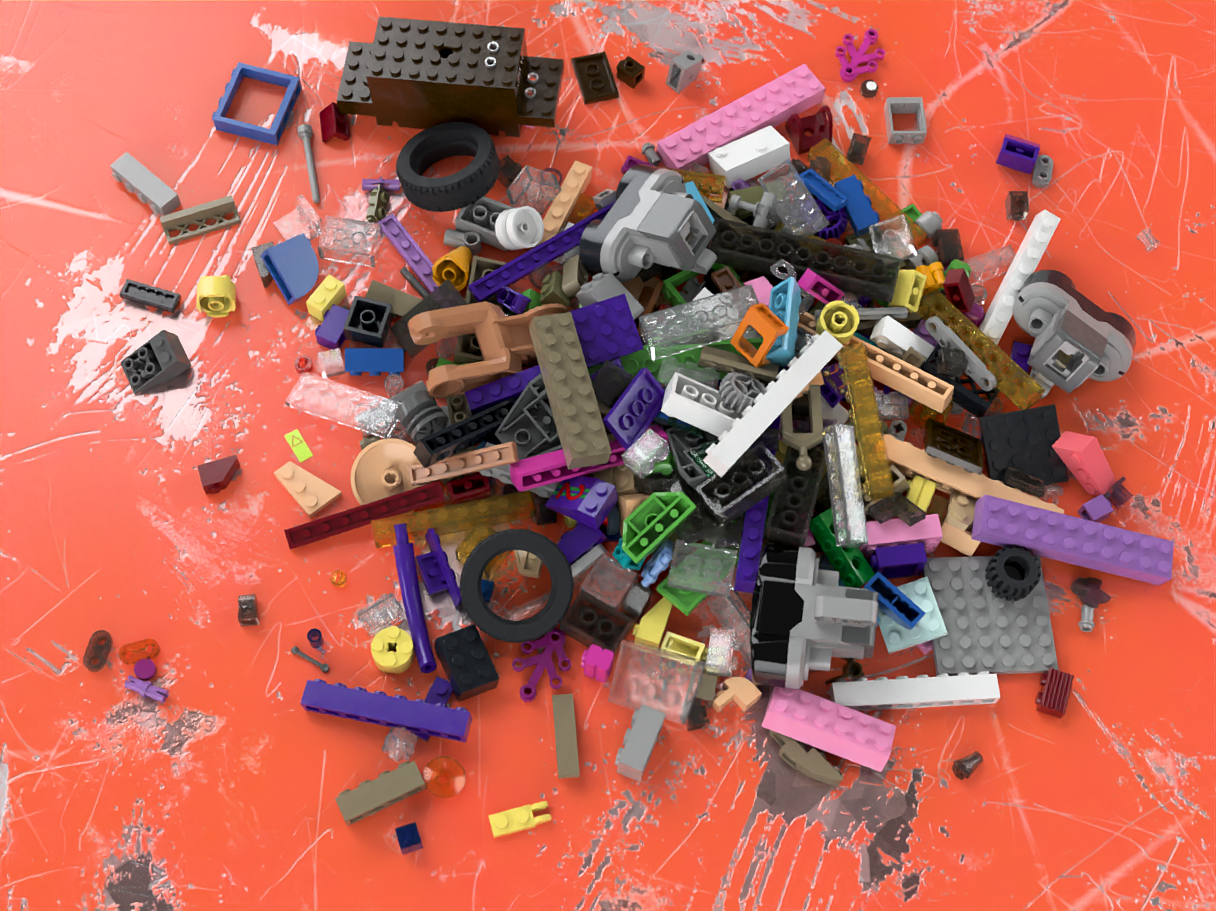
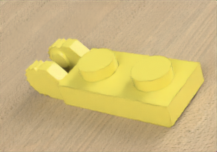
M547 801L489 815L494 838L533 828L538 824L550 821L552 819L551 814H544L534 818L532 813L547 808Z

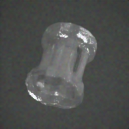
M1146 228L1136 236L1137 240H1141L1146 247V252H1151L1161 243L1151 233V228Z

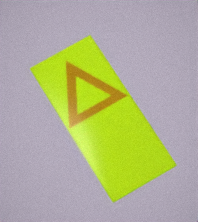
M297 429L284 435L300 463L313 456Z

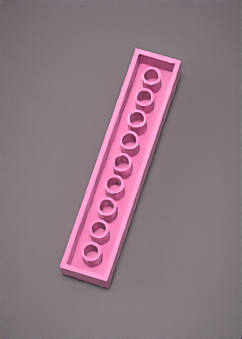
M804 63L658 141L656 153L668 170L676 171L683 177L709 163V152L771 125L774 128L787 121L792 114H800L822 102L825 87Z

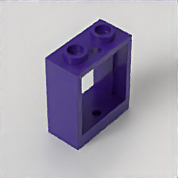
M924 543L875 548L868 564L875 574L879 572L886 579L920 576L927 563Z

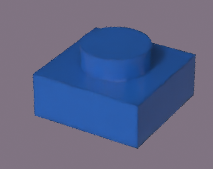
M482 579V595L484 601L490 603L495 582Z

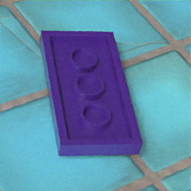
M647 367L642 368L603 419V423L626 451L632 450L662 408L665 390Z

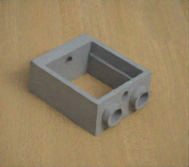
M887 97L884 105L888 144L924 143L927 129L922 97ZM892 114H915L917 131H894Z

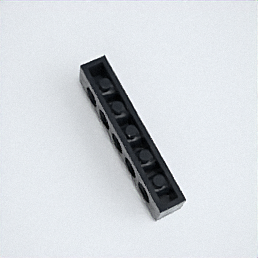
M512 397L420 439L413 452L423 467L427 468L495 436V432L517 400L515 397Z

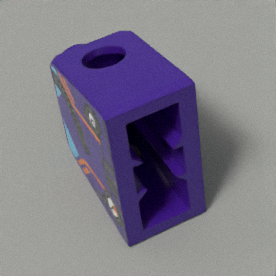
M836 363L821 369L824 384L820 386V393L831 408H834L858 384L855 379L858 374L854 368L847 369L843 363Z

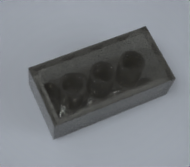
M760 442L744 453L722 477L716 473L697 486L695 490L701 503L723 528L789 480L785 468L766 446Z

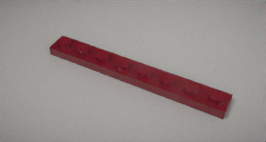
M436 481L286 529L284 532L289 548L292 550L444 501L445 497L440 482Z

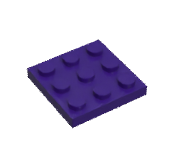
M625 293L570 311L587 368L644 350Z

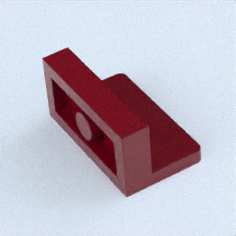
M332 102L319 113L322 142L327 143L333 137L347 141L350 139L348 114L340 113L338 104Z

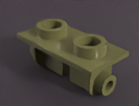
M381 184L378 185V189L374 188L370 193L369 205L372 207H368L366 219L371 224L375 221L379 222L386 217L389 194Z

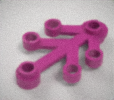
M869 29L865 32L863 43L857 52L853 45V35H844L843 44L847 47L852 59L851 63L849 64L845 57V47L838 46L835 51V56L839 59L842 66L840 77L843 81L851 82L859 74L877 71L878 64L874 60H883L885 50L878 48L875 50V53L864 55L868 47L877 42L878 33L876 30ZM868 62L867 66L857 67L860 63Z

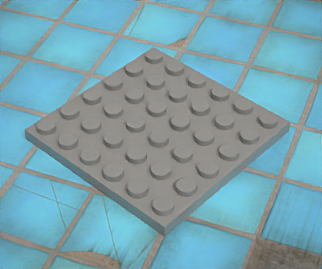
M1032 555L1038 558L1036 562L1041 565L1040 556ZM993 556L927 558L922 575L923 578L928 577L948 635L931 640L936 676L944 673L949 674V676H957V674L967 672L969 675H977V673L988 671L990 674L1046 673L1050 668L1059 670L1043 573L1039 577V583L1027 597L1021 598L1018 601H1015L1014 598L1011 601H1007L1006 597L999 598L997 592L994 594L991 591L993 588L987 585L989 580L985 579V574L987 573L985 569ZM1004 566L1005 572L1010 578L1018 581L1022 580L1021 574L1016 568Z

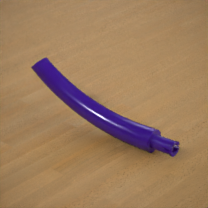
M407 523L394 525L397 545H394L393 549L407 623L422 673H431L437 666L422 606L413 543H409Z

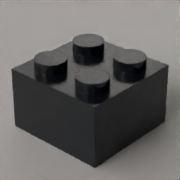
M355 296L343 327L345 338L383 348L394 317L392 304Z

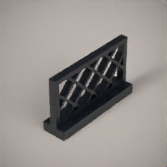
M938 343L920 369L954 386L951 401L976 417H983L1005 382L995 376L997 388H993L990 391L977 390L976 382L968 374V379H960L958 372L965 371L962 367L956 368L955 360L948 353V357H940L938 353L939 348L943 351L945 350ZM949 361L951 368L944 369L942 362ZM937 362L939 369H935L929 363ZM946 373H954L956 380L946 376ZM970 383L972 390H968L962 384ZM979 394H986L989 401L987 402L979 397Z

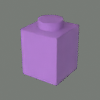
M1103 494L1084 503L1078 510L1082 519L1098 523L1108 518L1113 512L1112 504Z

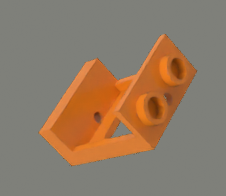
M763 303L755 304L749 307L730 343L749 360L750 364L757 368L769 364V361L766 359L767 354L777 337L785 335L789 327ZM749 325L763 337V342L758 350L743 337Z

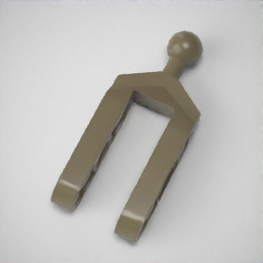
M809 385L808 387L811 433H793L791 403L780 414L782 442L799 451L800 456L796 460V465L802 471H806L812 466V460L808 456L807 450L823 441L820 385Z

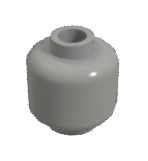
M926 211L916 219L915 231L920 237L931 238L942 229L943 220L937 212Z

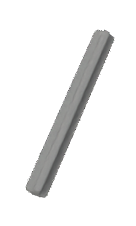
M906 307L856 309L859 320L881 319L887 315L893 319L907 318L908 315ZM815 310V321L818 320L822 310Z

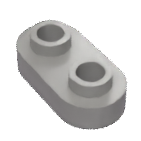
M1039 155L1037 157L1032 174V183L1037 188H1046L1052 179L1053 160L1050 156Z

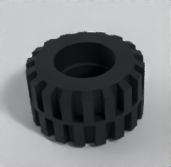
M1011 545L1009 548L1005 546L1001 550L999 549L985 569L987 572L985 579L989 580L987 582L988 587H992L991 591L994 594L997 592L999 594L998 597L1001 599L1003 597H1006L1007 601H1011L1013 598L1015 601L1021 598L1024 599L1040 581L1039 577L1042 575V571L1039 570L1041 568L1040 563L1036 562L1038 558L1032 556L1029 549L1025 551L1022 546L1016 548V545ZM1004 566L1016 568L1020 572L1022 580L1018 581L1010 578L1006 574Z

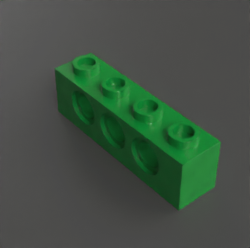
M833 507L806 523L835 570L839 571V576L846 587L858 588L875 575Z

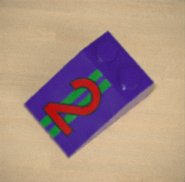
M578 476L562 480L545 506L598 530L617 502L618 495L616 486L598 478Z

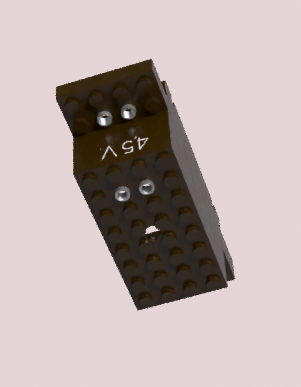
M379 16L373 43L349 41L336 101L340 113L376 116L377 125L392 126V121H396L399 127L427 129L442 123L466 122L484 129L489 135H499L501 130L505 132L506 136L520 137L521 125L555 128L564 61L563 59L527 56L525 28Z

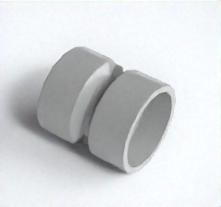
M925 245L915 253L913 252L903 258L906 264L905 270H915L920 265L929 266L932 263L938 262L935 251L930 246Z

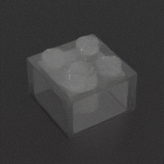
M525 165L506 190V194L512 207L529 206L534 208L541 216L559 194L561 187L554 174Z
M904 214L868 227L876 259L882 268L918 256L911 227Z
M602 553L582 583L581 595L616 615L637 582V573L623 568L620 563Z

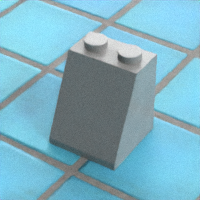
M612 273L596 274L592 277L593 280L582 285L581 290L575 294L581 306L585 307L625 293L634 320L645 311L643 306Z

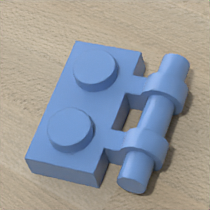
M669 539L664 541L643 566L641 577L644 579L641 584L646 588L658 579L659 573L665 571L669 566L668 563L672 560L674 543Z

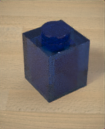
M416 822L395 828L402 855L423 848Z

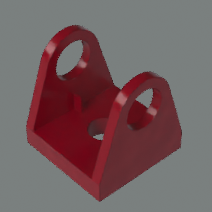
M827 105L822 106L815 115L800 118L795 113L786 121L785 128L798 155L831 146L833 117ZM811 132L813 136H806L804 133Z

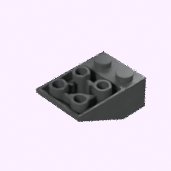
M166 330L160 331L120 362L134 394L173 379L192 366L178 336Z

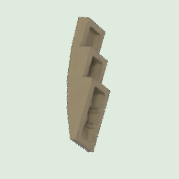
M573 694L552 695L558 779L580 777Z

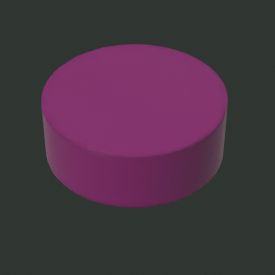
M141 659L134 666L135 675L142 681L152 679L157 671L155 664L150 659Z

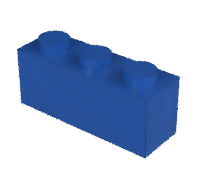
M852 175L834 183V188L849 199L848 205L844 206L845 213H847V219L856 237L877 229L880 218L878 213L873 211L869 196H865L861 180H857L856 176Z
M345 348V372H350V376H362V372H369V376H381V372H389V376H400V372H405V349Z

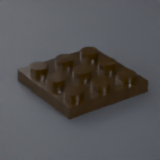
M931 418L927 419L925 423V452L933 458L938 457L950 465H957L969 473L980 475L983 470L982 440Z

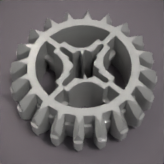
M740 371L728 373L719 387V394L721 399L725 401V405H729L730 409H734L737 413H742L749 405L753 407L755 405L754 399L760 393L765 395L767 391L764 390L765 384H762L760 379L757 380L754 376H749L747 373L743 374Z

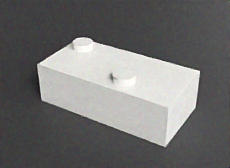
M771 125L709 152L710 171L727 188H730L733 181L739 179L746 181L790 161L789 142Z
M677 372L674 373L665 389L661 412L718 437L725 430L730 432L732 428L729 426L737 417L740 420L744 417L741 413L730 409L729 405H725V401L721 399L718 390Z

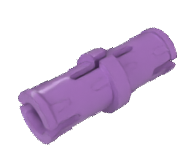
M379 177V179H362V190L378 189V185L373 184H381L385 190L400 191L399 179H383V177Z
M131 675L127 678L130 681H125L124 688L138 692L144 698L150 697L161 703L166 701L164 697L168 698V690L154 686L150 681L145 682Z

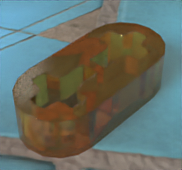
M148 638L123 645L119 649L118 655L124 664L132 665L141 659L151 660L159 655L160 647L154 639ZM148 645H152V647H155L152 648L151 653H148L146 650L148 649ZM128 650L132 652L131 658L129 659L126 656H124L127 655Z

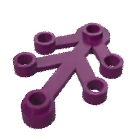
M554 628L546 634L545 638L533 642H523L521 649L525 654L532 653L534 649L545 646L546 648L541 654L526 659L516 658L513 660L512 668L516 672H521L524 668L537 664L528 684L520 688V698L524 702H532L536 698L535 687L545 667L550 678V687L552 689H559L562 686V679L557 675L551 659V655L555 650L559 659V669L561 671H568L571 668V661L566 657L563 649L566 637L562 630ZM557 635L559 639L554 641L552 636ZM529 644L531 645V649L526 650L524 649V646ZM567 662L569 665L567 667H562L561 663ZM515 663H522V667H515ZM556 679L560 683L558 685H553L552 681ZM530 689L532 693L526 695L524 691Z

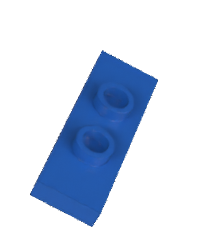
M813 169L798 175L797 181L834 212L848 205L849 199Z

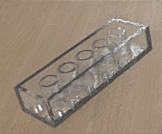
M750 284L640 316V331L651 360L654 361L732 338L749 307L759 304V301ZM749 325L744 334L756 330Z

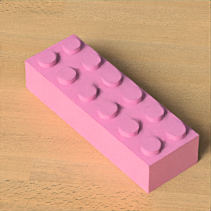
M777 681L768 702L762 727L882 772L890 757L896 730L895 725L801 689L786 688L785 683Z

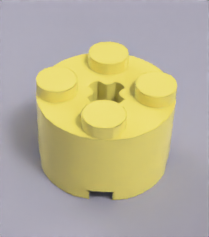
M202 276L197 284L196 307L199 312L202 313L204 311L209 317L219 318L229 315L230 311L235 310L236 286L231 281L230 276Z
M838 300L828 303L821 311L817 320V333L821 335L826 330L842 345L846 344L852 339L859 324L858 312L852 305H848L844 301Z
M396 626L385 628L378 632L371 642V652L375 665L382 672L400 674L412 665L414 659L413 642L409 634L403 629Z

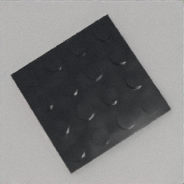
M1055 404L978 418L988 478L1001 481L1006 486L1020 490L1069 481L1066 464L1052 447L1061 437Z

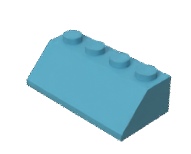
M794 277L784 280L773 287L770 292L769 309L789 327L785 335L777 337L766 356L769 363L780 365L781 367L788 365L796 356L795 342L798 338L797 324L800 318L798 313L801 304V289Z

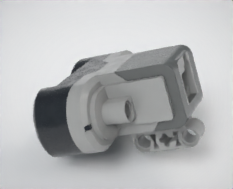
M639 164L630 168L621 178L616 191V201L602 220L596 219L591 221L584 229L579 245L580 259L588 273L592 275L612 273L619 282L632 280L642 268L648 269L653 263L671 266L672 268L707 274L717 259L715 253L706 249L716 234V229L703 206L694 200L691 194L686 193L685 182L678 172Z
M1040 270L1032 273L1027 278L1013 306V315L1018 326L1030 336L1035 337L1027 362L1032 367L1025 387L1027 390L1042 400L1054 384L1069 394L1087 378L1100 382H1109L1122 377L1128 371L1136 346V334L1132 325L1124 317L1116 313L1105 312L1078 292L1073 281L1062 272Z

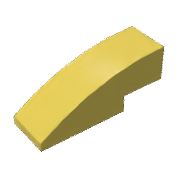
M668 631L660 647L661 652L708 675L717 676V678H720L727 661L725 654L706 648V645Z

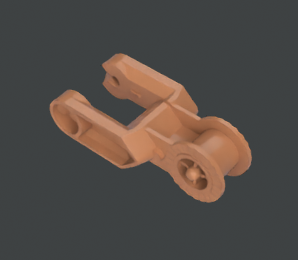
M485 301L427 311L414 316L407 324L415 344L428 345L444 338L475 333L484 359L481 362L459 366L453 364L442 365L430 370L428 381H426L429 396L432 398H446L462 395L469 390L521 372L522 364L539 365L529 331L532 317L567 313V307L558 303L543 304L542 306L530 309L524 314L507 317L499 306Z

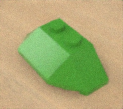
M654 492L624 520L622 549L636 564L652 554L684 524L696 509V505L683 492Z

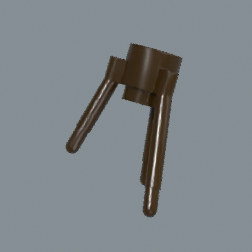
M841 658L847 661L842 669L843 674L825 681V684L828 685L846 678H854L856 680L863 677L864 672L861 664L855 662L853 658Z

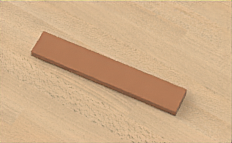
M512 441L453 455L427 468H424L421 463L408 466L411 486L456 477L519 462L516 442Z

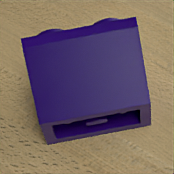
M1005 134L995 164L1031 174L1038 157L1040 144Z

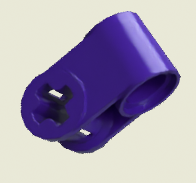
M506 286L502 287L497 293V301L518 315L524 314L523 312L527 304L532 301V299Z

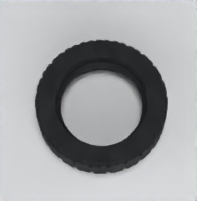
M448 122L427 128L411 138L398 156L396 172L404 194L412 204L428 211L446 212L471 205L485 196L494 186L499 176L500 161L493 140L484 129L466 122ZM458 155L475 157L468 166L455 174L440 178L422 176L430 166L442 159Z
M526 529L504 530L482 540L467 557L460 577L461 599L470 619L480 630L489 636L506 642L520 643L532 641L551 632L566 615L574 591L572 570L562 550L546 536ZM511 550H522L537 556L546 565L552 582L551 594L545 607L535 616L521 621L507 620L493 613L485 603L481 591L482 576L487 565L499 554Z

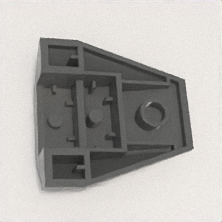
M541 373L528 383L495 432V436L502 444L512 441L516 442L519 460L562 449Z
M691 424L689 430L684 427L675 426L665 431L668 435V442L679 474L690 486L704 494L740 483L759 462V457L748 448L730 469L720 477L703 461L708 455L705 451L713 443L717 445L720 442L718 436Z

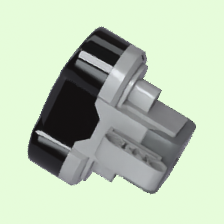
M768 544L764 549L758 568L750 613L753 683L756 685L799 689L803 686L804 680L808 681L809 669L830 671L831 657L860 660L872 658L879 594L869 591V589L838 586L839 571L819 570V558H816V552L812 548Z

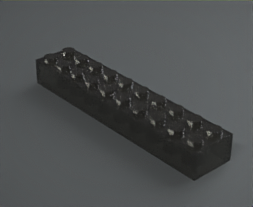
M717 217L714 219L713 225L716 229V234L706 247V249L711 250L717 256L714 263L784 279L794 277L796 281H799L809 268L842 292L892 302L902 261L901 258Z

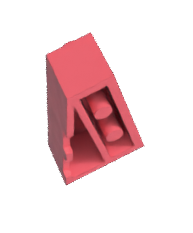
M1065 431L1052 445L1053 449L1087 493L1098 496L1103 494L1104 496L1117 482L1096 437Z

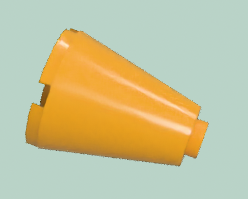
M460 246L436 260L432 266V278L438 287L445 291L454 290L453 292L464 288L469 279L473 257L469 248Z

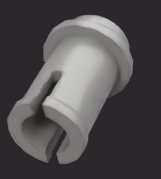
M651 143L644 144L641 148L642 154L647 157L650 164L659 165L661 159L654 150L655 146Z
M1092 605L1081 606V621L1078 623V626L1083 632H1091L1095 627L1093 622L1095 608Z

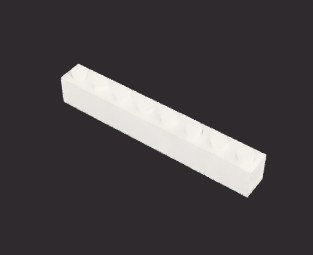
M1043 210L1035 216L986 312L983 322L972 340L974 343L986 350L997 346L1013 315V306L1017 295L1027 278L1034 273L1061 220L1059 217L1047 210Z
M988 671L979 672L977 675H969V673L963 672L957 674V676H949V674L944 673L936 677H929L928 675H919L916 678L898 676L896 679L878 677L875 680L868 681L867 678H858L850 682L842 679L832 682L829 688L832 702L856 711L994 704L1000 699L997 673L990 674Z

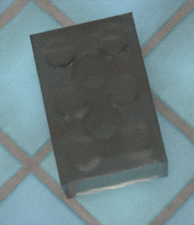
M581 590L560 622V630L588 648L594 644L602 647V650L612 651L615 658L634 629L635 620L586 591Z

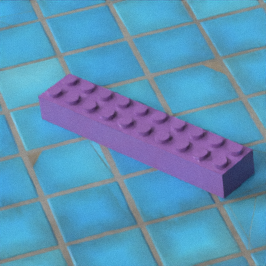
M983 495L975 503L971 537L973 540L1001 547L1008 546V548L1011 545H1016V548L1022 546L1025 551L1029 549L1031 554L1159 586L1171 580L1174 541L989 495Z

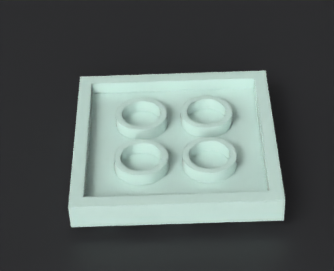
M928 577L897 587L926 613L911 630L902 627L878 609V616L881 619L879 627L889 654L948 635Z

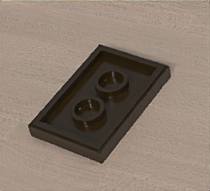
M605 52L571 58V64L584 105L619 98V92Z

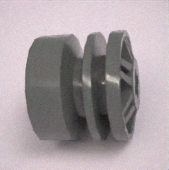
M427 390L416 392L406 398L395 412L396 418L406 428L407 433L411 435L415 443H418L420 439L444 429L449 421L448 416L441 407L437 406L436 400L429 396Z

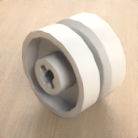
M524 206L501 212L496 220L495 231L500 244L512 251L535 247L539 244L543 237L544 226L540 214L534 208Z

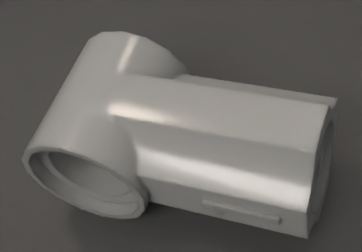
M448 229L444 234V245L455 248L460 246L467 247L471 250L472 255H477L481 252L480 236L475 231L465 233Z

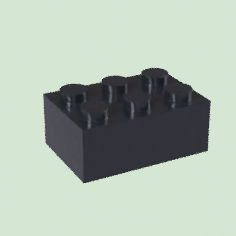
M475 624L436 638L435 651L458 702L497 687L500 678Z

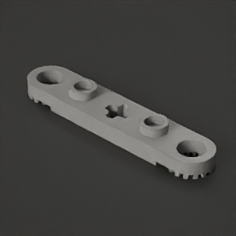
M932 316L927 319L925 327L928 333L984 391H990L997 386L995 375L993 376V373L986 369L987 366L948 326L942 323L943 321H940V318Z

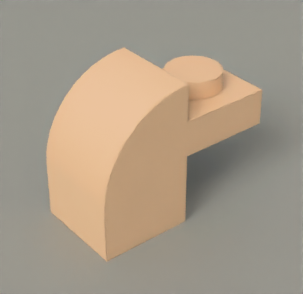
M731 677L723 683L722 688L725 692L721 690L714 696L715 700L712 707L719 712L734 700L745 712L760 699L762 693L750 680L743 677Z

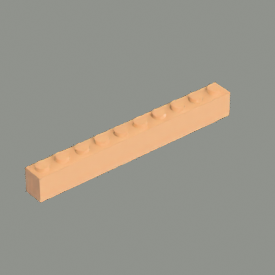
M799 309L798 315L800 318L797 324V340L811 346L810 340L817 334V321H815L813 315ZM855 336L849 342L843 344V347L833 357L861 373L862 370L870 371L871 378L941 414L952 399L954 386Z
M882 433L875 442L871 462L886 468L893 464L902 475L912 479L915 475H918L926 480L933 481L937 484L936 489L951 495L954 492L975 502L983 495H989L1064 514V510L1058 508L1056 504L1044 502L1037 496L1025 494L1018 488L1006 486L1003 482L987 478L982 473L980 475L969 473L964 468L950 465L943 459L933 458L924 449L921 450L909 442L897 440L890 434Z

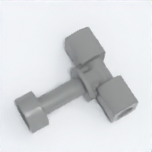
M764 191L761 203L757 202L754 205L742 201L741 196L733 194L729 202V209L737 211L739 208L753 212V216L756 218L752 228L765 232L769 221L767 215L769 209H773L777 196Z

